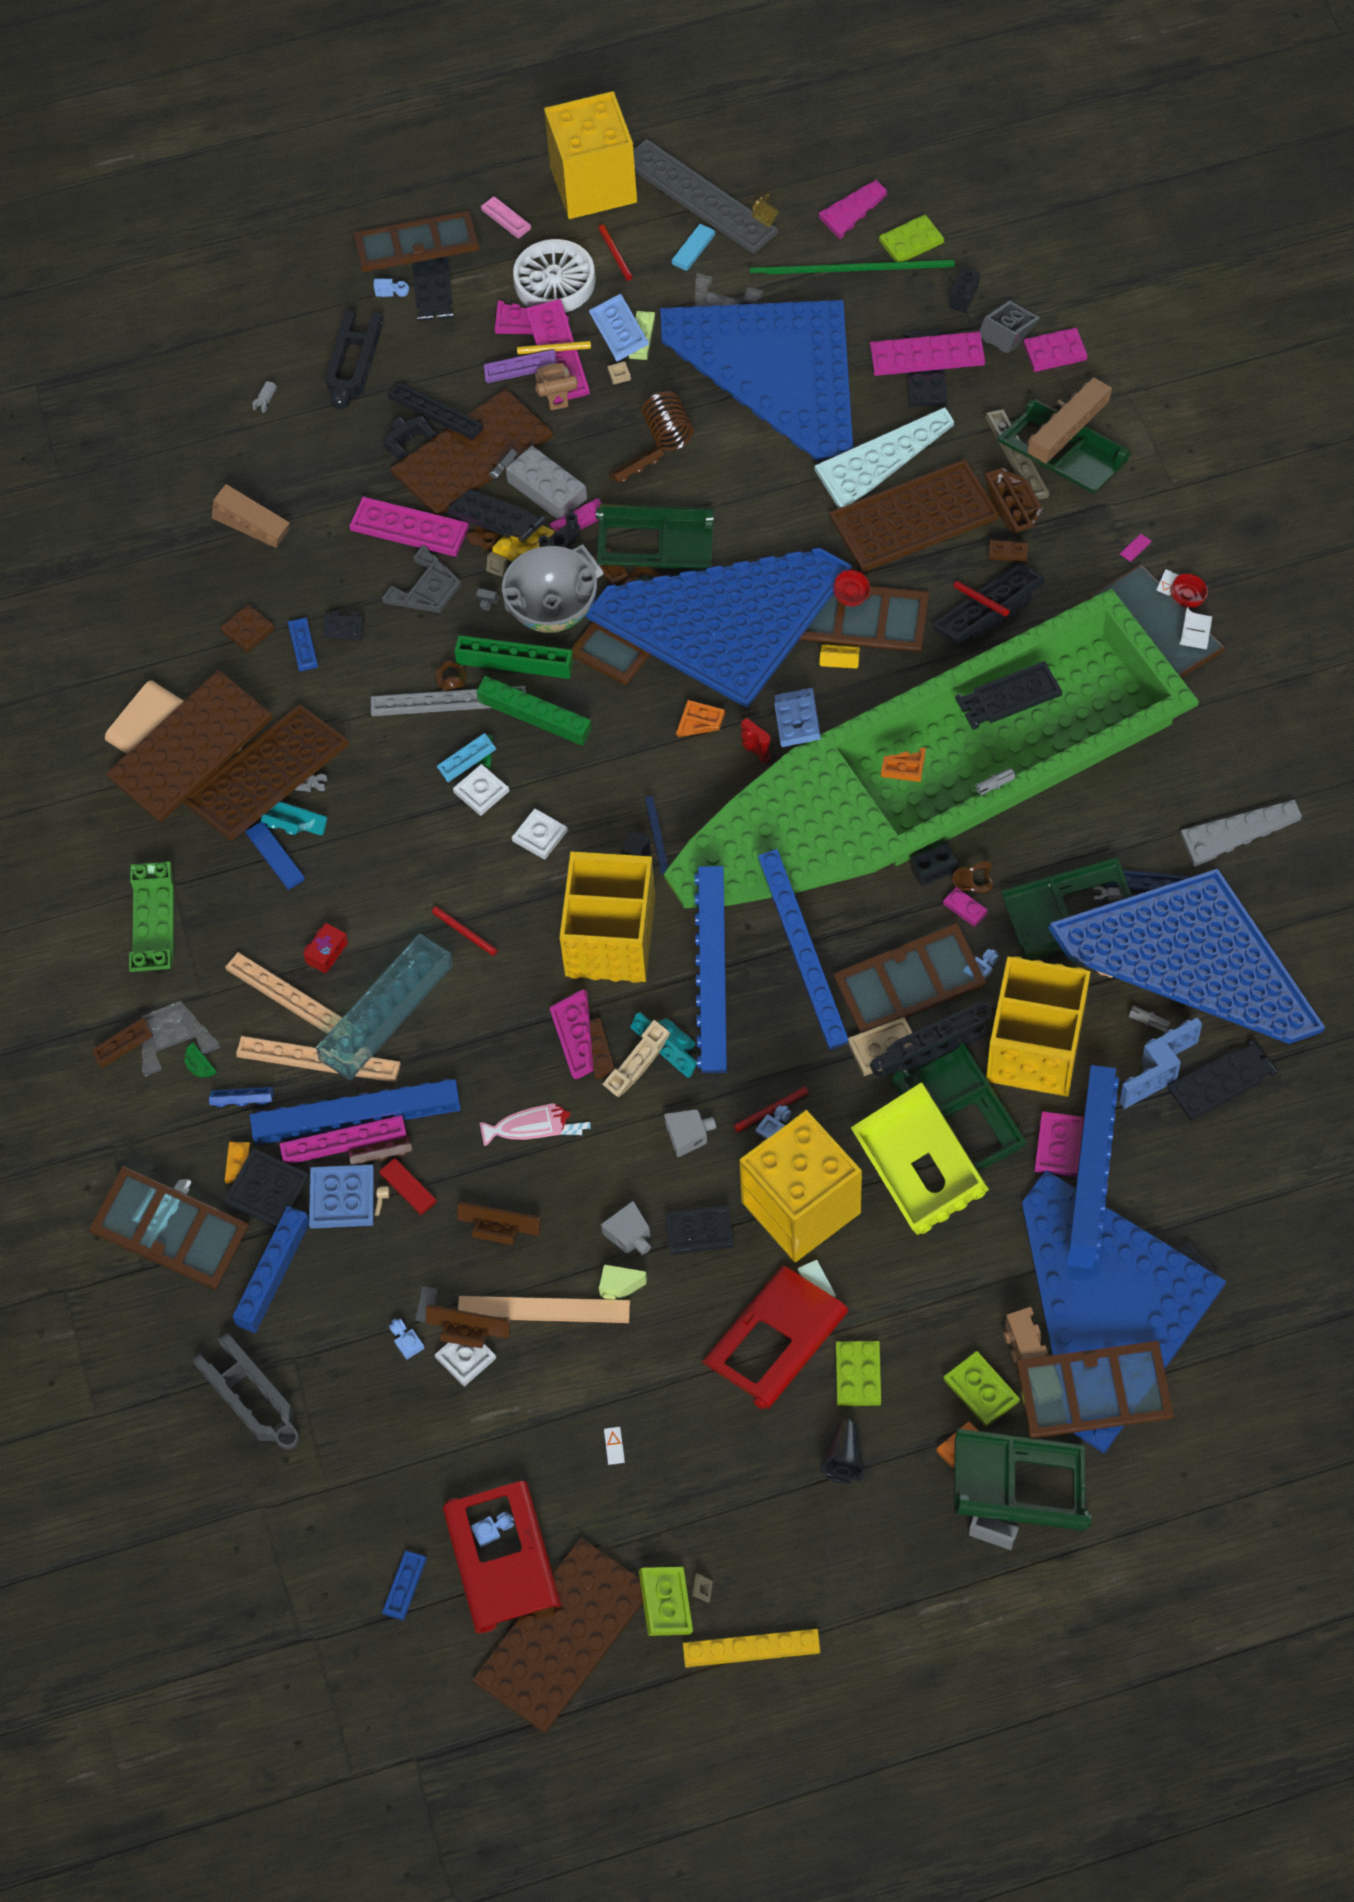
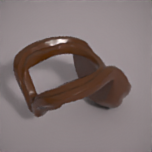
M449 660L445 661L436 670V682L443 691L465 686L467 676L462 665ZM447 667L455 668L459 677L450 676L443 680V671Z
M981 861L972 866H963L956 869L952 877L954 885L962 891H974L977 893L991 891L993 881L989 873L992 869V864L989 861ZM977 869H985L984 877L987 884L982 886L974 884L973 874Z

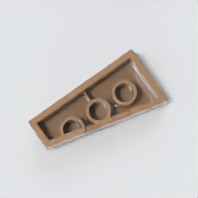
M225 484L213 500L212 519L256 538L267 545L277 548L289 531L290 523L227 484Z

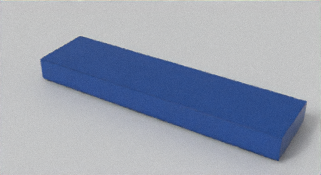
M263 822L245 831L248 838L287 890L305 880L302 873Z

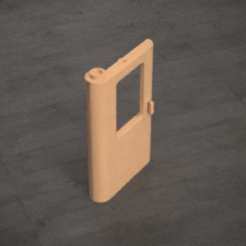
M148 681L107 730L105 740L128 754L179 707L184 700L156 682Z

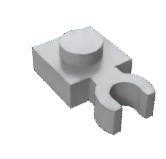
M313 774L295 790L311 792V788L315 787L319 791H324L325 785L319 784V782H327V776L324 774L315 776Z

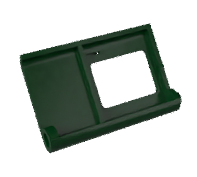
M1038 399L1030 400L1026 405V412L997 438V441L1093 494L1127 463L1131 455L1130 449L1086 425L1069 441L1073 446L1058 460L1051 458L1045 464L1028 454L1029 445L1016 439L1015 436L1029 423H1034L1041 427L1049 422L1054 413L1057 414L1059 412Z
M600 504V508H596V519H599L597 565L706 569L712 567L713 508ZM607 528L658 529L660 532L659 552L656 555L607 553Z
M1118 857L1002 891L1003 900L1025 960H1041L1064 953L1048 928L1050 923L1070 917L1063 899L1064 896L1115 882L1120 890L1122 899L1132 897Z
M964 1043L960 1044L956 1050L912 1073L909 1070H903L891 1079L900 1096L922 1082L945 1118L971 1104H975L1002 1145L1000 1150L974 1163L978 1172L1020 1150L1026 1144V1140Z
M958 1429L955 1435L954 1513L957 1515L1085 1531L1087 1527H1090L1092 1521L1091 1514L1085 1508V1446ZM1024 1462L1071 1469L1073 1471V1509L1017 1502L1015 1500V1463Z

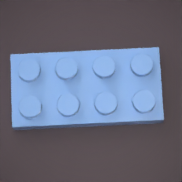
M621 294L589 310L591 317L616 361L649 345L647 338Z

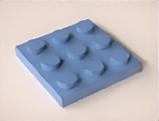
M373 1165L310 1168V1229L374 1225Z

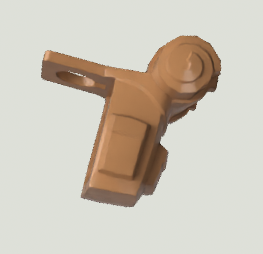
M550 364L537 369L535 374L537 381L535 390L540 397L547 396L550 410L568 407L567 394L569 391L577 389V378L574 375L570 376L568 368L564 364ZM556 396H560L563 399V402L560 404L553 403Z

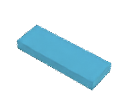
M699 224L674 256L672 264L688 271L715 236V230Z
M484 733L438 764L437 768L446 781L449 782L495 751L496 748Z

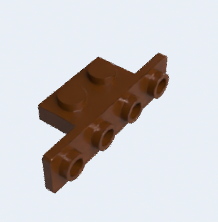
M459 1202L457 1219L459 1221L475 1223L472 1230V1237L513 1245L518 1232L536 1236L540 1234V1217L466 1202Z
M429 1304L426 1307L425 1322L443 1327L440 1341L482 1349L488 1335L506 1339L510 1336L511 1321L509 1319Z

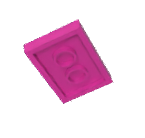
M1077 328L1023 340L1024 348L1034 372L1087 360V353Z
M1042 1112L1035 1172L1044 1173L1047 1170L1056 1175L1077 1177L1084 1117Z

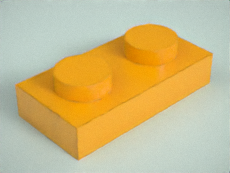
M229 1142L225 1173L226 1183L233 1184L250 1154V1142Z

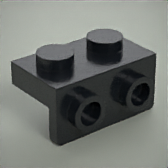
M330 611V615H324L323 638L362 640L365 617H360L361 613L349 612V616H341L342 612Z

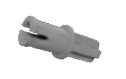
M1009 768L997 775L992 774L990 778L975 785L976 790L982 796L991 790L1000 789L1001 785L1015 779V773Z
M1135 1005L1132 1009L1134 1011L1131 1010L1130 1018L1144 1023L1146 1027L1151 1026L1164 1033L1169 1030L1170 1021L1154 1015L1153 1011L1150 1013Z

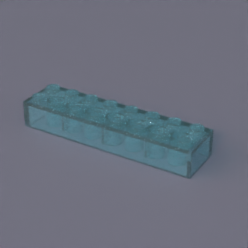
M419 933L316 1047L318 1060L351 1081L453 967L451 953Z

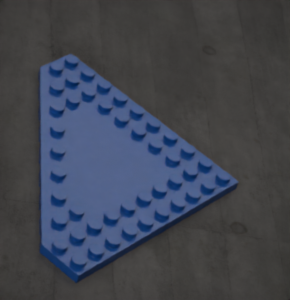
M843 300L660 308L662 343L665 346H669L683 360L693 364L694 368L704 376L710 377L717 386L732 394L733 398L743 406L749 407L752 413L760 419L766 420L773 429L782 436L788 437L799 449L809 453L812 459L815 461H826L853 449Z
M821 548L812 549V552L801 553L800 551L778 558L772 556L761 558L759 561L751 563L744 561L733 563V566L723 568L722 566L706 568V571L695 572L694 570L683 572L673 577L667 575L642 582V580L626 583L627 585L615 587V585L607 586L594 602L586 618L748 708L834 594L833 584L836 577L843 571L852 570V565Z
M1218 869L1052 922L1048 927L1070 961L1285 1043L1291 1044L1322 1033L1325 1029L1321 1020Z
M1046 1170L1023 1200L1022 1207L1052 1354L1059 1355L1159 1341L1165 1370L1224 1288L1226 1281L1105 1207L1103 1217L1104 1223L1099 1261H1094L1093 1269L1067 1266L1076 1188ZM1151 1351L1118 1356L1130 1415L1136 1411L1157 1381ZM1109 1357L1097 1359L1098 1367L1085 1368L1083 1361L1070 1363L1081 1422L1120 1416ZM1061 1364L1055 1365V1370L1063 1391L1061 1400L1066 1424L1072 1423ZM1124 1426L1074 1432L1073 1434L1105 1454Z

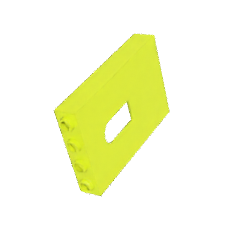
M922 1082L851 1127L910 1227L917 1235L928 1232L932 1228L931 1226L937 1222H944L949 1218L950 1214L963 1210L968 1205L967 1203L974 1199H980L989 1190ZM928 1152L945 1178V1186L938 1193H931L926 1189L911 1164Z

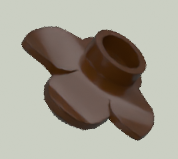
M477 525L475 526V532L466 534L471 544L480 545L484 550H493V546L502 536Z

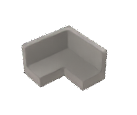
M973 1517L969 1536L1012 1550L1019 1527L996 1519Z

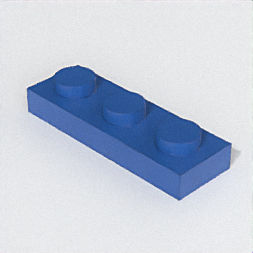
M273 1087L212 1090L209 1096V1104L216 1107H225L228 1104L245 1106L248 1103L264 1105L272 1102L274 1090Z

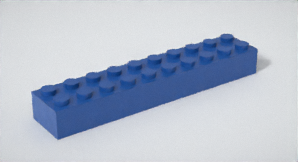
M1094 1065L1090 1067L1067 1266L1093 1269L1094 1261H1099L1119 1077H1115L1116 1068Z

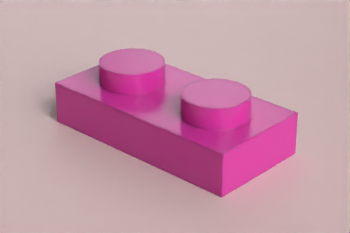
M957 887L943 900V905L974 927L988 913L985 907Z

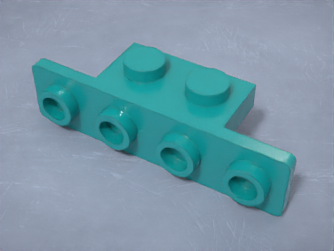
M280 801L263 814L261 822L266 823L270 828L285 829L286 833L292 835L305 830L322 836L325 832L328 817Z
M639 1012L635 1015L631 1029L643 1038L642 1034L652 1022ZM668 1018L659 1021L658 1023L670 1032L659 1053L687 1078L691 1077L697 1062L686 1052L692 1050L696 1043Z

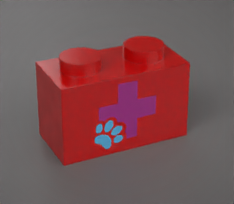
M325 923L322 929L320 928L316 932L312 943L308 944L304 949L303 955L306 964L326 974L348 945L346 933Z

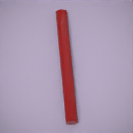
M600 225L598 229L627 281L631 280L633 276L605 225Z
M959 581L954 583L953 587L985 606L1003 616L1009 614L1007 608Z
M435 906L432 909L434 915L490 955L495 956L498 950L440 908Z
M803 1087L733 1125L735 1131L738 1133L762 1120L767 1114H773L780 1105L782 1107L787 1106L809 1094L808 1089Z

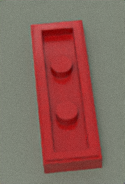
M395 1158L379 1171L380 1175L420 1215L437 1203L436 1199Z

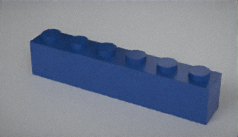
M287 1206L233 1315L237 1327L253 1333L257 1332L309 1226V1220L305 1212Z

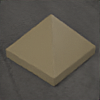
M696 1574L692 1586V1596L709 1603L713 1581L700 1574Z

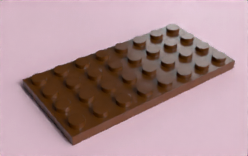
M506 388L466 415L482 423L484 429L473 440L448 428L390 468L391 473L433 514L441 516L468 490L476 491L491 481L493 478L489 473L506 451L510 449L518 453L514 457L516 460L531 446L538 448L553 437V432Z
M965 459L829 512V517L863 573L998 520L999 513Z
M218 670L110 769L106 776L161 823L273 719V716Z
M299 704L217 770L183 803L232 841L350 744L347 738Z
M580 1538L553 1574L562 1606L549 1607L521 1616L472 1680L474 1684L544 1734L547 1733L643 1604L640 1579L582 1538Z

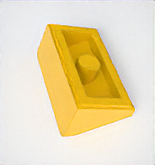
M821 645L820 666L858 668L860 647Z

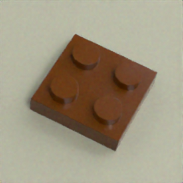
M247 604L222 625L220 630L248 653L274 631L275 627Z

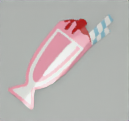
M552 1103L509 1115L498 1122L496 1126L481 1122L480 1128L484 1146H486L496 1135L507 1139L520 1140L554 1135H582V1129H591L590 1122L565 1125L566 1119L570 1117V1112Z

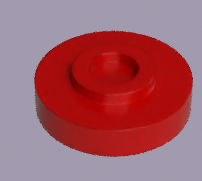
M846 570L836 577L833 584V593L840 603L851 607L858 606L867 599L870 593V583L861 572Z
M1181 574L1173 580L1170 593L1177 603L1192 608L1203 604L1208 594V588L1201 578L1192 574Z

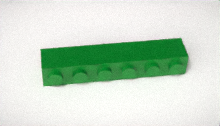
M458 636L455 648L457 664L570 679L574 665L573 651L568 649Z
M486 676L476 692L479 703L581 746H584L592 730L591 720Z

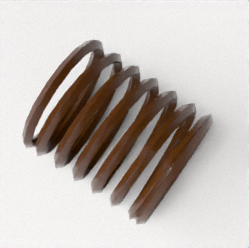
M668 391L659 392L645 401L641 413L658 448L672 451L683 447L690 441L694 434V429L676 393ZM671 396V397L675 398V399H669V398H668V399L659 400V401L653 403L651 406H649L648 409H647L646 412H645L646 406H647L650 402H652L653 400H655V399H657V398H659V397ZM668 401L675 402V404H666V405H662V406L656 408V409L653 410V411L650 413V415L648 416V412H649L650 409H652L654 406H656V405H658V404H660V403H662V402H668ZM666 407H673L672 409L660 412L655 417H651L658 410H661ZM676 417L674 420H671V421H669V422H666V421L670 420L671 418ZM680 425H683L677 432L673 433L672 435L661 437L662 434L670 433L671 431L678 428ZM687 426L685 432L680 437L669 442L660 441L678 435ZM688 430H689V434H688L687 438H685L681 443H679V444H677V445H675V446H672V447H663V446H661V445L673 444V443H675V442L681 440V439L687 434V432H688Z

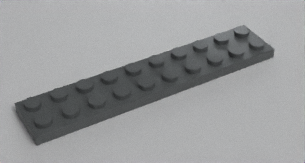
M648 139L634 149L636 174L752 254H755L778 234V228Z

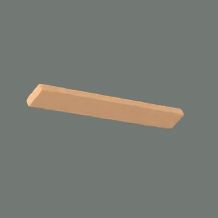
M237 952L225 966L227 971L352 1050H355L365 1038V1031L241 953Z
M241 1036L236 1052L237 1057L393 1083L397 1081L401 1066L399 1061Z
M459 1296L458 1310L509 1320L629 1323L630 1300Z

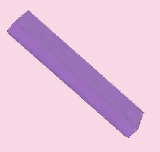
M552 349L484 364L485 381L491 383L537 373V369L557 364L556 352Z

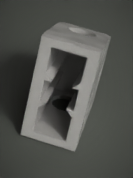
M698 1110L664 1114L665 1125L677 1157H681L707 1143L706 1132L716 1129L714 1118L710 1117L701 1120Z
M633 1201L601 1224L602 1234L625 1253H629L636 1248L641 1255H644L651 1249V1245L646 1241L650 1237L649 1226Z

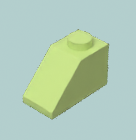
M604 1265L599 1285L600 1296L606 1300H622L646 1285V1272Z

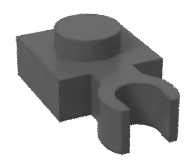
M513 449L506 451L489 475L494 479L497 478L504 468L515 461L514 457L518 453Z

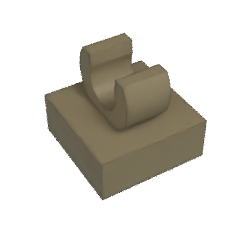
M490 552L487 556L486 571L504 577L508 558Z

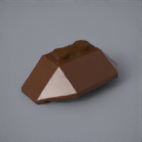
M1004 468L985 473L991 501L1007 530L1017 533L1034 527L1043 508L1028 481L1014 473L1007 472Z

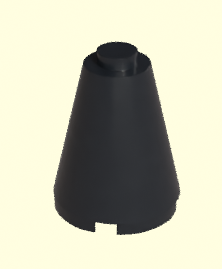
M846 1419L836 1425L821 1462L820 1472L821 1474L824 1472L826 1478L832 1482L849 1484L850 1480L856 1479V1482L860 1481L864 1477L865 1469L858 1425L852 1420Z

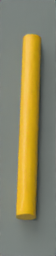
M591 342L517 347V354L538 353L552 349L555 351L591 349Z

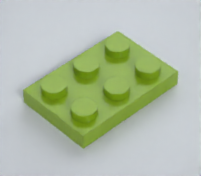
M925 214L880 235L879 241L895 262H905L943 244L944 237Z
M879 1341L836 1342L837 1406L881 1405Z
M978 1351L944 1376V1381L986 1428L1020 1401V1398Z
M641 1568L639 1570L648 1636L690 1635L693 1632L684 1568Z

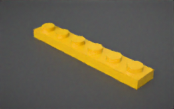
M818 1629L683 1643L685 1668L820 1654Z

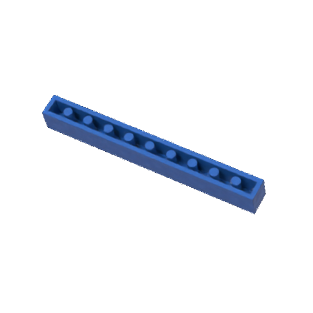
M775 849L758 856L760 868L828 1051L846 1045L849 1041L779 852Z
M723 866L699 867V873H695V885H699V893H695V905H699V913H695V925H699V933H696V946H700V953L696 954V966H700V974H696V986H700V994H696L697 1007H701V1015H697V1027H701V1035H697V1047H701V1055L697 1056V1067L701 1068L702 1073H727Z
M444 1079L432 1084L422 1083L414 1087L403 1086L396 1090H381L373 1094L362 1093L355 1097H340L332 1101L321 1100L314 1104H299L296 1107H280L273 1111H258L255 1114H250L255 1145H262L319 1135L401 1115L403 1120L461 1111L456 1079Z

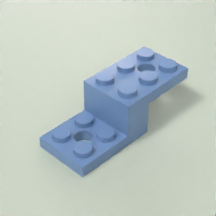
M813 688L775 695L774 705L781 747L821 739Z
M1198 1018L1192 1021L1187 1020L1175 1030L1170 1029L1162 1037L1151 1039L1145 1044L1141 1062L1145 1070L1135 1078H1128L1122 1086L1120 1104L1124 1109L1177 1081L1181 1062L1176 1054L1198 1043L1202 1023Z

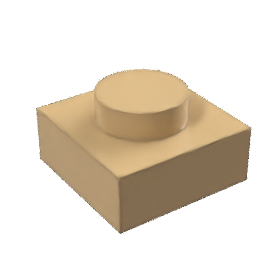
M625 362L607 366L613 385L631 380Z

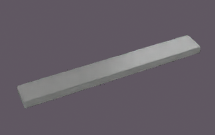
M513 686V688L526 693V686ZM478 689L371 696L372 716L485 709L491 707L478 702L476 693Z

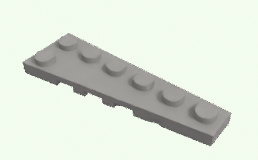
M1295 800L1181 830V837L1194 867L1217 858V855L1221 853H1228L1234 850L1239 845H1246L1257 837H1264L1273 831L1300 821L1302 815Z

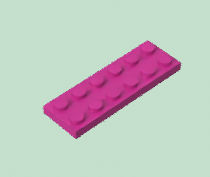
M561 299L525 308L536 345L574 342ZM577 350L555 351L557 364H564L568 368L570 376L574 375L578 380L577 389L568 392V400L590 394ZM556 396L554 404L563 402L560 396Z
M980 331L870 342L874 376L985 365Z
M362 497L350 524V531L418 548L424 545L430 551L457 557L469 529V523L366 497Z

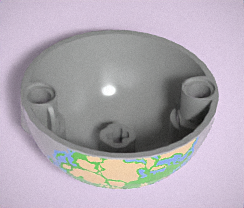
M559 546L538 547L523 553L510 564L502 581L505 609L511 612L523 625L539 632H560L578 624L593 605L597 590L596 574L588 560L574 550Z

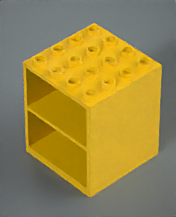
M614 91L544 108L550 168L568 219L637 203L633 142Z
M570 852L560 931L565 977L573 979L581 977L592 980L609 979L615 982L620 980L633 983L646 982L655 906L652 857Z
M1018 956L1007 957L990 1041L986 1078L988 1082L1069 1097L1091 971L1080 967H1065L1062 964H1048L1040 960H1025Z
M807 1110L739 1160L741 1201L743 1205L795 1263L861 1214L862 1170Z

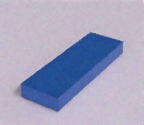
M307 618L288 621L299 672L318 668Z
M405 1550L382 1611L383 1615L405 1620L427 1560L426 1556Z

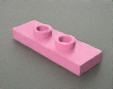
M495 196L481 206L483 212L518 239L531 229V224Z

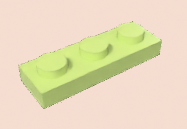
M637 311L636 321L647 338L649 345L630 354L629 358L647 360L655 312Z

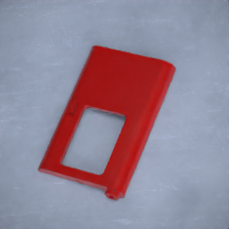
M781 1266L702 1360V1363L753 1396V1402L760 1409H770L847 1315L849 1310L835 1297L788 1267ZM759 1321H763L790 1338L792 1342L758 1383H753L727 1366L725 1362Z
M526 1481L511 1483L462 1499L452 1498L446 1501L442 1509L476 1633L492 1631L497 1627V1623L549 1607L562 1606ZM506 1496L510 1502L522 1550L518 1553L482 1563L478 1558L466 1509L469 1506Z

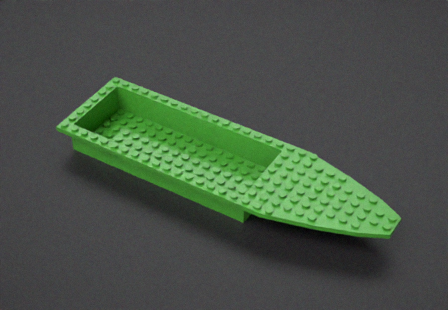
M1111 588L821 734L820 740L805 742L793 748L736 795L686 844L664 873V878L684 908H699V905H695V893H699V885H695V873H699V867L723 866L724 906L772 898L760 868L758 856L775 849L779 852L794 893L874 873L892 863L898 866L910 860L915 854L924 853L934 846L957 836L1172 725L1173 718L1198 706L1199 701ZM1043 661L1046 662L1063 691L1062 696L991 724L989 721L979 724V728L972 730L965 717V713L962 712L955 700L958 694H962V696L971 694L976 687ZM920 748H926L921 782L881 777L883 758L885 756L898 755L906 751L912 754L919 752ZM1009 768L1015 773L1014 780L1001 785L1000 789L991 790L982 796L979 795L975 787L977 783L990 778L992 774L997 775Z

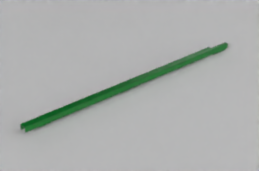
M954 260L751 267L750 273L792 274L954 267Z

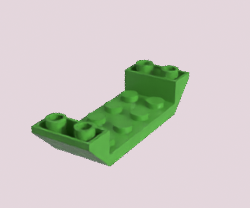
M171 862L132 864L130 882L133 888L132 952H129V971L171 969L174 962V883Z

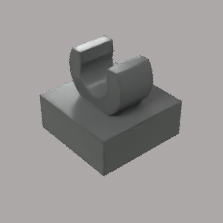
M480 588L477 590L476 596L481 600L480 607H482V610L490 611L491 603L498 604L500 597L497 592Z

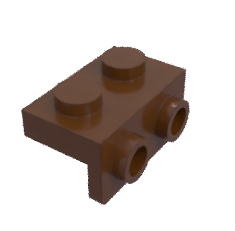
M990 540L989 559L1027 563L1029 543Z

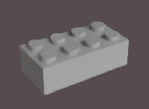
M533 446L528 448L506 468L507 482L557 520L573 512L587 500L586 486Z

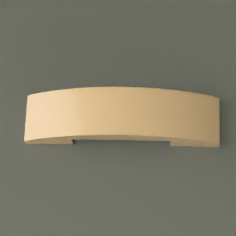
M654 1020L642 1034L643 1039L620 1068L618 1070L615 1068L602 1085L619 1098L650 1066L664 1046L670 1032Z

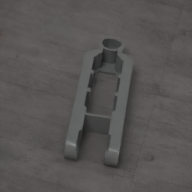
M228 1333L218 1338V1341L236 1364L225 1373L220 1375L211 1363L208 1364L201 1353L192 1359L199 1371L258 1440L275 1441L285 1450H291L296 1447L299 1442V1435L292 1425L293 1412L291 1406ZM247 1376L281 1415L282 1421L273 1429L271 1426H261L254 1417L253 1412L250 1409L247 1410L240 1397L231 1391L230 1388Z

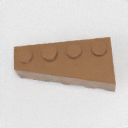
M1031 1307L1006 1316L1003 1337L1006 1344L1011 1345V1356L1014 1363L1017 1360L1049 1356L1046 1345L1040 1344L1041 1332L1038 1324L1033 1325L1031 1319L1034 1313ZM1053 1365L1027 1369L1033 1401L1037 1408L1061 1400L1063 1391Z

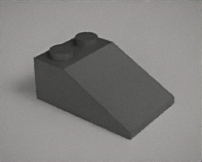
M1009 300L984 318L980 328L981 338L985 342L995 345L1002 352L1010 353L1018 347L1038 323L1040 317Z

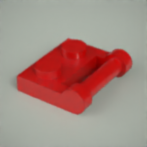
M745 718L741 722L743 747L758 755L761 763H769L771 761V754L769 753L770 735L748 718Z

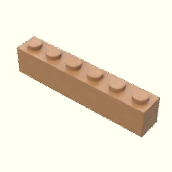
M1094 377L1088 383L1086 382L1078 393L1073 394L1068 403L1062 405L1057 414L1054 413L1048 423L1043 424L1035 435H1031L1028 440L1029 447L1027 453L1046 464L1110 401L1112 388Z

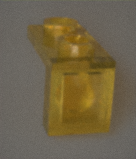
M767 194L764 198L760 197L752 207L754 211L752 217L770 228L780 211L767 203L770 195Z

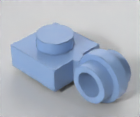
M374 279L376 296H394L395 292L398 296L404 297L409 292V286L404 281L393 284L392 279Z
M988 949L984 953L983 961L977 956L975 957L985 979L993 971L990 965L994 966L1000 957L994 949ZM967 966L964 970V975L973 981L975 978L969 966Z
M781 1105L778 1106L774 1112L775 1118L767 1114L756 1128V1134L767 1140L783 1128L784 1124L781 1122L785 1123L791 1115L789 1108L786 1106L782 1107Z
M400 1318L391 1321L392 1324L389 1327L395 1336L400 1335L394 1342L406 1360L424 1349V1345L413 1329L404 1333L406 1326Z
M508 1512L500 1514L496 1518V1523H493L491 1517H488L470 1526L481 1548L501 1538L498 1529L501 1528L505 1531L514 1525V1518Z

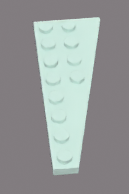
M946 408L940 409L815 465L814 470L838 509L860 500L954 426V421Z

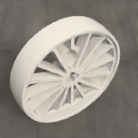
M550 239L529 246L519 255L513 269L516 293L527 307L557 300L556 288H558L563 296L560 299L566 313L584 304L591 296L595 287V267L591 256L580 245L567 240ZM552 253V265H549L546 261L545 254ZM555 253H564L559 265H556ZM568 255H569V256L572 258V260L569 261V262L563 267V265H564V263H565V261H566V259H567V257H568ZM540 257L546 269L533 259ZM529 264L536 270L525 268V266ZM520 274H526L529 277H520ZM579 280H586V283L579 282ZM521 284H530V285L523 287ZM554 288V299H548ZM564 289H565L566 291H568L569 293H571L572 295L567 296L566 293H565V291H564ZM546 291L543 298H540L539 296Z

